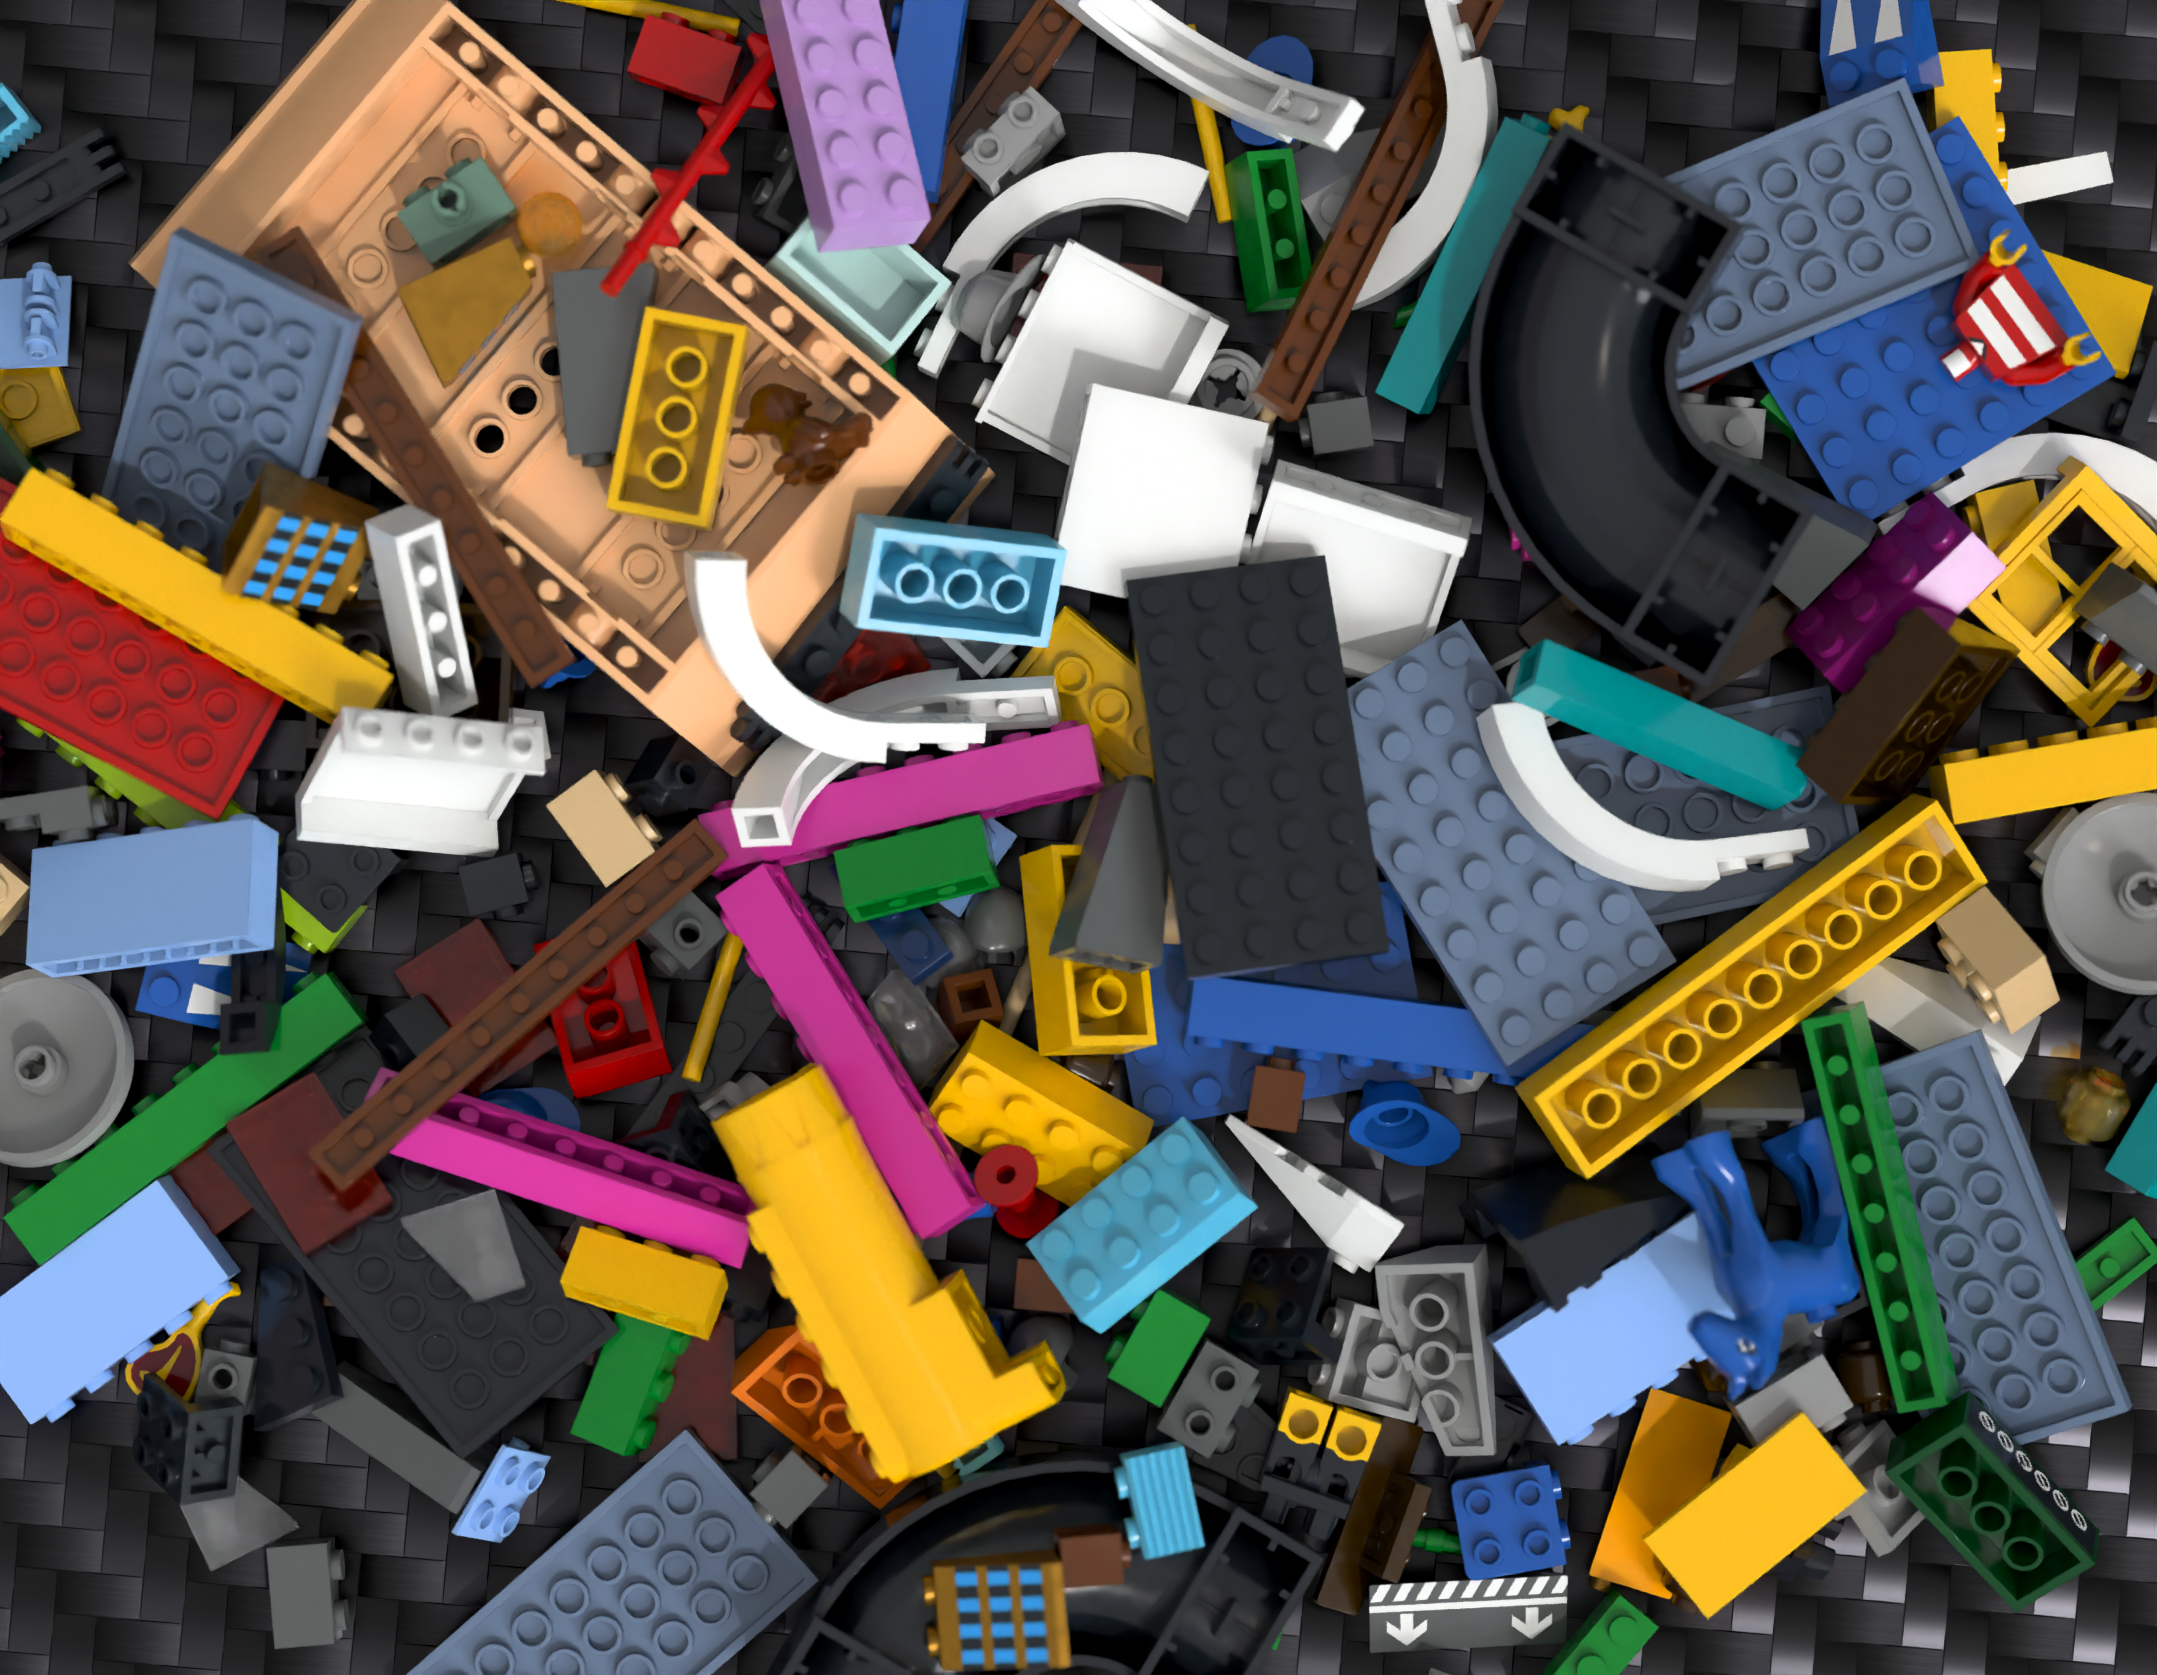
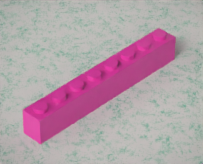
M1076 720L1065 721L1052 725L1050 727L1051 732L1031 737L1030 732L1013 733L1004 736L1001 739L1002 744L983 748L980 743L968 744L967 750L953 751L952 756L934 760L933 755H920L905 760V767L886 771L883 766H873L857 771L855 773L856 778L837 782L835 778L819 792L804 811L797 824L791 845L742 847L731 810L734 800L716 803L711 806V812L698 815L699 823L729 855V859L711 875L720 882L745 876L762 863L780 864L784 867L832 856L834 851L846 849V846L855 840L873 839L877 841L893 837L897 831L908 827L920 826L925 829L943 824L944 820L969 814L972 816L980 815L982 820H987L1101 793L1102 789L1106 788L1095 734L1088 724L1080 725V722Z
M762 863L715 897L723 909L719 913L722 922L733 935L740 937L748 951L745 953V958L752 971L758 977L766 980L773 992L771 1002L775 1010L784 1020H790L799 1035L796 1038V1042L801 1053L809 1062L822 1064L844 1107L850 1115H853L855 1125L863 1142L877 1164L876 1166L890 1192H894L903 1207L900 1211L912 1233L915 1235L919 1234L921 1239L939 1237L986 1206V1202L978 1194L974 1182L780 864Z
M381 1067L365 1097L364 1103L393 1079L398 1072ZM457 1093L389 1152L429 1167L711 1258L739 1269L742 1267L752 1242L747 1231V1226L750 1225L747 1216L756 1206L743 1186L462 1093Z

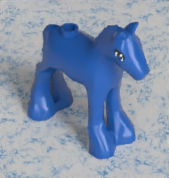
M1825 1116L1803 1122L1786 1133L1767 1140L1760 1145L1770 1162L1789 1181L1800 1204L1802 1229L1797 1242L1785 1239L1768 1242L1756 1216L1744 1172L1733 1152L1729 1131L1713 1132L1686 1142L1683 1148L1659 1156L1651 1161L1658 1180L1683 1198L1695 1212L1706 1237L1715 1289L1735 1315V1319L1707 1310L1692 1317L1687 1325L1689 1335L1696 1341L1717 1371L1730 1379L1729 1398L1732 1401L1745 1390L1747 1384L1752 1389H1759L1769 1376L1775 1372V1366L1778 1364L1777 1359L1779 1347L1781 1346V1336L1783 1335L1782 1324L1787 1315L1805 1313L1808 1324L1825 1321L1838 1315L1835 1306L1842 1305V1303L1849 1304L1859 1291L1860 1279L1854 1267L1850 1251L1851 1245L1848 1242V1221L1850 1217ZM1711 1182L1715 1185L1723 1199L1731 1223V1229Z

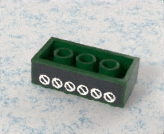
M1969 1391L1890 1440L1885 1467L1886 1476L2015 1612H2018L2096 1564L2099 1529Z

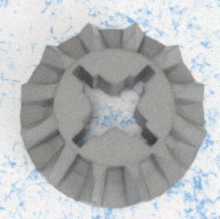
M1235 349L1216 350L1189 401L1191 406L1253 419L1263 408V405L1248 397L1261 370L1260 365L1250 355ZM1239 371L1236 389L1246 400L1242 401L1239 398L1236 400L1229 397L1224 403L1221 402L1218 408L1215 407L1218 403L1219 391L1214 387V383L1209 381L1210 377L1216 381L1227 382L1231 376L1234 377L1236 372Z

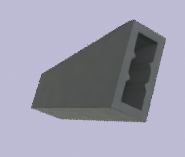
M654 263L639 264L617 297L606 295L599 287V284L611 267L551 272L568 456L573 460L581 459L582 467L612 465V456H616L646 306L654 307L659 275Z
M1710 440L1707 445L1723 458L1731 460L1816 510L1805 532L1772 583L1801 610H1804L1869 546L1878 525L1871 519Z
M1127 775L1123 777L1122 782L1102 789L1049 946V956L1132 974L1162 966L1168 863L1156 787L1151 777Z
M343 1360L337 1368L344 1398L310 1413L457 1515L476 1491L499 1449L486 1442L468 1458L461 1460L408 1396L348 1361Z

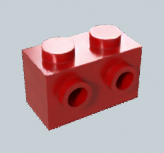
M662 12L660 18L647 14L627 69L631 79L706 106H725L731 97L745 58L742 47L736 45L737 38L713 28H709L707 35L689 29L690 21L672 13Z

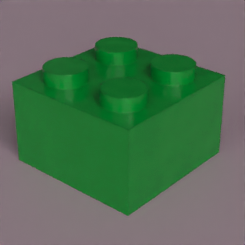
M1161 1285L1128 1312L1130 1313L1129 1317L1134 1319L1126 1334L1119 1330L1116 1332L1103 1355L1105 1357L1104 1361L1109 1363L1107 1366L1108 1378L1159 1407L1163 1404L1211 1320L1208 1310L1164 1285Z

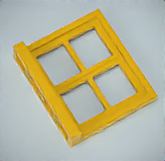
M2069 455L2056 469L2063 479L1993 551L2007 569L1966 608L1995 636L2019 648L2021 651L2016 657L2084 724L2092 728L2145 672L2140 676L2117 659L2087 689L2047 649L2080 616L2073 610L2074 606L2111 562L2125 570L2134 561L2157 584V535L2088 465ZM2077 506L2118 545L2115 551L2080 587L2039 547ZM2030 554L2072 594L2033 635L1992 596V593Z

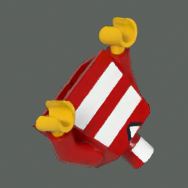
M2010 229L2001 232L1991 243L1990 251L1985 252L1964 274L1951 305L1956 319L1949 327L1960 343L1940 356L1938 360L1954 382H1958L1979 367L1990 383L2001 379L2003 383L2010 387L2044 385L2073 370L2075 365H2086L2100 358L2101 351L2088 357L2080 352L2081 340L2092 336V334L2085 332L2069 339L2018 270L2014 262L2024 254L2026 244L2024 243L2015 253L2008 252L2003 246V239L2012 231Z

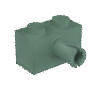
M469 157L457 162L445 172L446 181L431 191L428 186L416 190L403 200L402 204L405 208L397 213L436 271L519 215V211L482 157L474 162Z

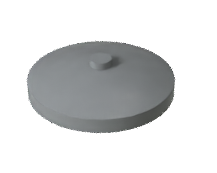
M2147 792L2119 795L2103 800L2084 810L2066 826L2057 838L2048 856L2042 876L2041 904L2048 931L2060 952L2069 963L2089 979L2102 986L2129 994H2157V793Z
M28 969L0 979L1 1163L17 1167H42L62 1162L77 1155L104 1134L119 1114L126 1100L134 1070V1045L128 1022L118 1004L109 994L80 975L52 978L36 969Z

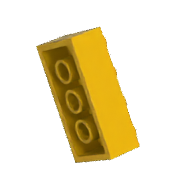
M646 306L606 508L610 512L707 532L712 531L751 336L747 326Z
M1050 845L1019 856L1039 1056L1126 1054L1157 1045L1149 970L1132 974L1049 956V946L1083 845Z
M982 1019L935 1086L927 1105L945 1135L981 1156L1003 1145H1017L1028 1150L1035 1158L1039 1168L1036 1188L1069 1207H1072L1146 1147L1154 1123L1153 1119L1047 1057L1039 1056V1053Z

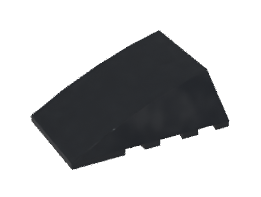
M1655 1143L1630 1147L1589 1179L1568 1169L1563 1160L1516 1174L1472 1192L1459 1207L1461 1215L1484 1239L1499 1232L1523 1257L1531 1288L1555 1313H1558L1569 1304L1567 1295L1579 1286L1588 1290L1603 1278L1601 1269L1618 1257L1625 1261L1639 1250L1637 1242L1648 1233L1659 1235L1692 1210L1683 1198L1658 1180L1651 1161L1665 1155V1153Z

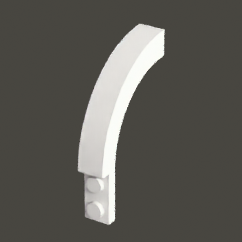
M1055 0L1109 44L1172 86L1219 113L1290 144L1292 139L1295 138L1337 152L1342 143L1351 135L1355 123L1364 111V108L1351 97L1286 78L1235 55L1194 31L1151 0Z
M1425 0L1443 68L1447 91V124L1443 147L1428 185L1408 213L1392 227L1351 310L1375 303L1402 289L1438 260L1497 136V87L1492 61L1482 56L1470 59L1469 53L1475 51V43L1468 23L1461 24L1456 4L1462 3V0Z
M1107 152L1080 156L1056 163L1029 175L1009 187L991 201L971 221L954 244L942 266L944 273L958 279L955 286L951 284L936 304L935 310L942 314L934 331L925 328L918 341L913 355L921 358L917 365L919 371L935 379L938 378L960 332L952 326L950 318L962 289L977 274L991 270L1000 257L1030 230L1061 214L1100 205L1143 207L1162 212L1187 223L1206 185L1210 171L1191 163L1162 155L1138 152Z
M2043 433L2011 437L1952 472L1956 478L1955 481L1952 482L1949 475L1922 490L1925 496L1932 491L1949 508L1982 489L2005 482L2023 479L2062 480L2063 477L2056 469L2071 455L2088 465L2157 535V462L2133 449L2107 440L2084 435ZM1903 501L1880 515L1882 521L1877 523L1878 528L1874 534L1876 540L1884 536L1898 523L1913 504L1908 506L1907 502Z
M684 551L688 601L696 629L706 652L720 675L734 692L763 719L788 737L812 749L836 757L877 763H886L887 743H889V748L900 751L919 750L920 743H938V748L949 751L967 750L968 743H985L986 723L973 713L857 712L828 705L802 693L792 686L773 665L757 636L749 611L746 591L747 560L735 551Z
M959 668L926 671L882 681L856 690L828 704L851 711L872 713H973L986 723V731L1050 728L1052 725L1060 723L1063 715L1055 676L961 680ZM782 734L758 758L737 791L731 810L741 846L791 845L797 824L812 800L833 779L860 761L836 757L812 749Z
M1515 702L1492 705L1476 718L1482 743L1491 766L1503 789L1519 812L1539 834L1559 851L1580 865L1607 878L1650 890L1672 892L1702 891L1720 880V876L1746 871L1749 864L1763 863L1764 870H1775L1794 864L1793 857L1809 848L1806 828L1700 841L1671 839L1637 829L1603 809L1578 785L1562 763L1553 746L1542 712Z

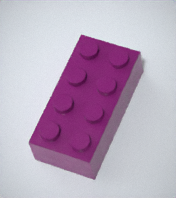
M1930 491L1921 501L1914 503L1907 510L1905 516L1884 536L1875 540L1868 551L1850 569L1840 574L1833 581L1831 587L1810 607L1802 610L1797 615L1795 621L1784 632L1843 694L1847 690L1855 688L1865 675L1863 668L1866 662L1875 652L1885 649L1896 634L1894 632L1896 623L1907 611L1915 609L1917 606L1932 607L1956 617L2007 567Z

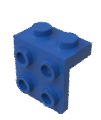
M1543 1459L1522 1462L1523 1468L1460 1479L1451 1485V1496L1464 1570L1471 1580L1478 1581L1567 1564L1564 1549L1571 1548L1569 1530L1565 1518H1558L1555 1501L1562 1499L1560 1480L1557 1470H1550L1549 1464Z

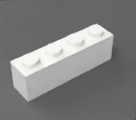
M406 504L365 521L404 704L422 715L448 717L478 704L440 520L410 504Z

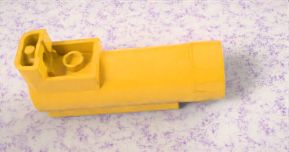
M818 1063L733 1107L714 1119L711 1125L735 1168L738 1182L742 1183L756 1206L747 1216L750 1225L747 1226V1231L753 1245L760 1253L766 1252L775 1269L772 1271V1278L776 1288L784 1298H791L799 1313L796 1316V1322L802 1336L808 1343L814 1342L824 1360L820 1362L822 1372L832 1388L839 1387L848 1404L845 1406V1413L850 1425L858 1434L863 1432L872 1450L869 1451V1457L875 1471L882 1479L889 1477L892 1482L898 1483L908 1477H914L933 1470L961 1456L997 1432L1057 1403L1066 1390V1383L1059 1364L1046 1340L1009 1357L962 1268L937 1280L867 1150L855 1125L853 1115L848 1113L822 1064Z

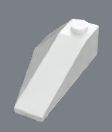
M1891 957L1883 959L1834 996L1845 1005L1864 1001L1868 1020L1914 1052L1982 1029L2004 1087L2024 1059L2041 1019V1016H2037L2010 1035L2000 1021L1992 1025L1984 1017L1975 1003V999L1978 996L1970 986L1963 990L1950 974Z
M1228 1113L1224 1120L1225 1124L1326 1246L1333 1249L1335 1252L1333 1261L1353 1274L1359 1266L1370 1272L1405 1224L1396 1216Z

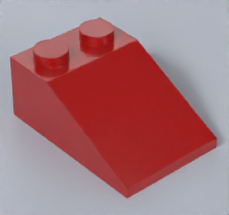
M554 939L533 945L535 955ZM633 941L550 1013L565 1073L576 1100L673 1072L636 941Z

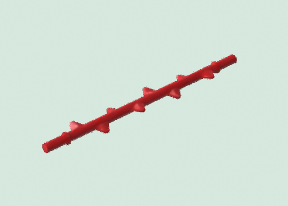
M750 33L746 39L757 61L726 105L700 106L697 116L707 129V132L679 171L655 168L650 178L661 197L632 239L625 241L623 252L599 284L601 291L606 295L617 297L640 262L647 260L649 257L648 251L652 245L673 248L678 246L682 239L674 227L671 218L702 174L726 175L728 173L730 165L719 149L747 109L750 107L772 111L777 101L766 83L775 70L767 35Z

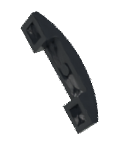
M278 874L274 949L232 954L231 1004H220V1055L223 1056L270 1052L276 1035L282 1008L286 970L285 919Z

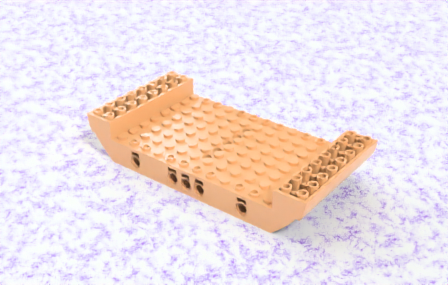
M352 0L131 258L128 264L157 289L171 234L180 227H183L263 266L255 252L299 225L353 310L364 316L363 326L557 631L648 709L722 769L738 779L771 739H768L758 751H751L744 746L743 742H738L730 735L731 727L739 718L736 715V709L742 699L720 675L706 652L696 629L688 601L684 551H735L747 560L746 591L749 611L761 645L772 662L848 565L857 513L886 516L942 442L948 436L955 434L914 395L683 201L671 218L674 227L682 239L678 246L673 248L652 245L648 251L649 257L647 260L640 262V264L654 263L658 269L659 281L653 308L747 326L751 333L712 531L707 532L610 512L606 508L616 456H612V465L601 467H582L581 459L573 460L568 456L561 375L550 376L544 372L542 367V358L545 353L551 349L558 348L551 272L612 267L623 252L625 241L632 239L661 197L650 178L652 173L448 0ZM468 157L474 162L482 157L517 210L520 212L524 203H528L525 205L527 208L524 209L527 210V212H524L526 215L522 216L524 220H521L523 224H520L522 229L520 231L516 230L517 216L443 267L511 237L515 247L525 244L537 269V276L531 279L533 283L532 292L522 302L516 312L453 385L443 389L398 293V288L436 270L430 264L397 213L405 208L402 204L403 200L416 190L428 186L431 191L446 181L445 172L457 162ZM772 383L782 384L795 391L805 392L807 394L806 400L812 401V406L805 410V416L816 417L831 424L844 422L859 412H866L873 420L872 430L869 435V446L852 448L853 452L849 457L842 461L837 460L840 471L834 479L821 485L800 483L795 487L784 481L785 474L777 476L773 470L772 465L783 455L778 440L765 434L742 435V428L744 422L749 417V405L752 395L760 387ZM520 387L533 389L537 396L535 408L525 415L514 413L509 405L512 392ZM341 391L328 437L407 504L416 507L349 400ZM494 425L503 431L504 443L494 453H484L477 446V435L485 426ZM988 467L986 473L947 523L955 524L992 481L995 474L990 467Z

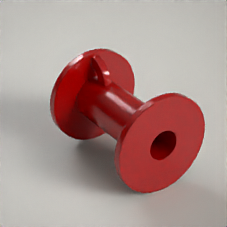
M1003 1145L992 1149L982 1157L974 1173L975 1188L985 1202L997 1206V1220L1008 1234L1018 1238L1034 1237L1057 1218L1060 1202L1036 1188L1039 1168L1035 1158L1028 1150L1017 1145Z

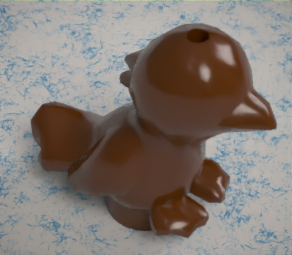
M778 383L766 384L760 387L751 397L749 417L743 424L742 435L765 434L778 440L783 455L774 462L772 467L777 476L785 474L784 481L786 483H790L794 487L800 483L806 485L827 483L834 479L840 471L837 460L842 461L849 457L853 452L852 448L869 446V435L872 430L873 420L866 412H859L844 422L831 424L816 417L805 416V410L812 406V401L806 400L807 394L805 392L795 391L788 386Z

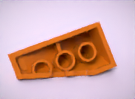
M797 1324L768 1329L734 1361L731 1393L881 1510L914 1480V1477H908L898 1483H894L889 1477L882 1479L877 1474L869 1457V1451L872 1448L864 1433L858 1434L850 1425L845 1413V1406L848 1404L839 1387L832 1388L827 1382L820 1366V1362L824 1359L815 1343H808L804 1339Z

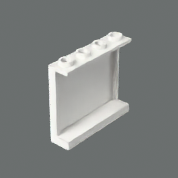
M1068 238L1063 248L1054 243L1041 268V271L1049 275L1041 292L1039 293L1032 288L1029 291L1018 313V316L1026 319L1017 337L1009 333L1007 334L994 359L1003 364L994 382L984 378L972 402V405L980 408L975 421L979 423L985 421L1059 461L1070 465L1087 385L1095 383L1188 405L1229 327V321Z
M1095 383L1087 385L1053 540L1067 549L1060 585L1126 599L1124 589L1126 580L1238 566V563L1245 564L1252 543V534L1245 533L1249 513L1257 514L1263 492V486L1256 484L1260 464L1267 466L1273 448L1274 437L1267 435L1269 423Z
M1279 459L1246 565L1325 555L1345 678L1358 677L1364 679L1434 636L1460 557H1463L1469 539L1472 518Z
M342 707L295 795L297 840L493 858L499 849L497 820L524 775L543 776L545 773L543 728Z

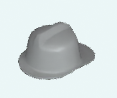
M1045 255L1036 256L1019 274L993 269L981 272L970 279L962 289L950 318L951 324L954 328L981 345V358L983 362H990L997 355L1031 288L1035 290L1044 273L1041 271V268L1047 259Z

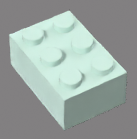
M809 213L763 267L879 367L895 354L952 284L908 244L818 253Z

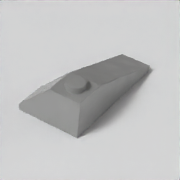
M1447 117L1402 207L1418 199L1428 185L1443 147ZM1381 128L1352 133L1342 143L1337 152L1310 144L1293 154L1303 218L1320 248Z
M1486 1244L1434 1246L1377 1262L1375 1264L1380 1315L1386 1328H1391L1402 1352L1400 1356L1406 1371L1410 1370L1423 1398L1421 1404L1445 1456L1495 1455L1497 1448L1493 1347L1487 1339V1336L1493 1333L1492 1296Z

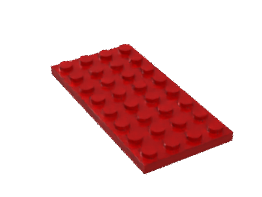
M1 477L0 517L19 488ZM0 524V709L219 822L286 699L5 538Z

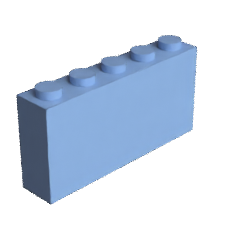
M235 814L231 815L227 822L211 823L193 820L186 822L184 828L168 830L162 827H145L140 830V834L124 836L117 833H103L97 835L94 841L59 843V840L53 842L52 847L32 849L26 965L52 978L274 949L279 833L261 823L257 816Z
M170 1174L154 1181L0 1297V1384L31 1425L44 1417H47L51 1423L55 1422L76 1406L71 1397L86 1387L89 1393L92 1394L115 1377L110 1368L125 1358L131 1365L152 1350L155 1346L149 1339L158 1332L165 1329L169 1335L173 1334L194 1318L189 1309L203 1299L210 1306L233 1289L228 1280L241 1270Z
M1690 1210L1659 1235L1648 1233L1637 1242L1639 1250L1625 1261L1617 1257L1601 1269L1603 1278L1588 1290L1579 1286L1567 1295L1569 1304L1558 1313H1555L1542 1300L1487 1336L1488 1341L1549 1436L1558 1446L1565 1441L1569 1445L1581 1441L1593 1432L1594 1427L1592 1424L1609 1413L1611 1417H1615L1624 1413L1637 1402L1634 1396L1649 1386H1652L1655 1390L1667 1385L1679 1375L1677 1368L1692 1358L1696 1362L1706 1359L1707 1356L1688 1333L1687 1325L1692 1317L1703 1311L1710 1310L1735 1319V1315L1715 1289L1706 1237L1693 1210Z

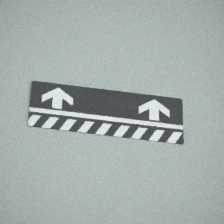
M1568 1576L1370 1585V1652L1565 1643Z

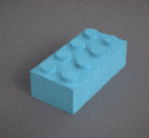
M857 513L839 612L857 628L1048 648L1067 549L1046 534Z
M1181 1117L1027 1242L1026 1245L1080 1321L1102 1334L1251 1214L1258 1206L1205 1134L1185 1117Z

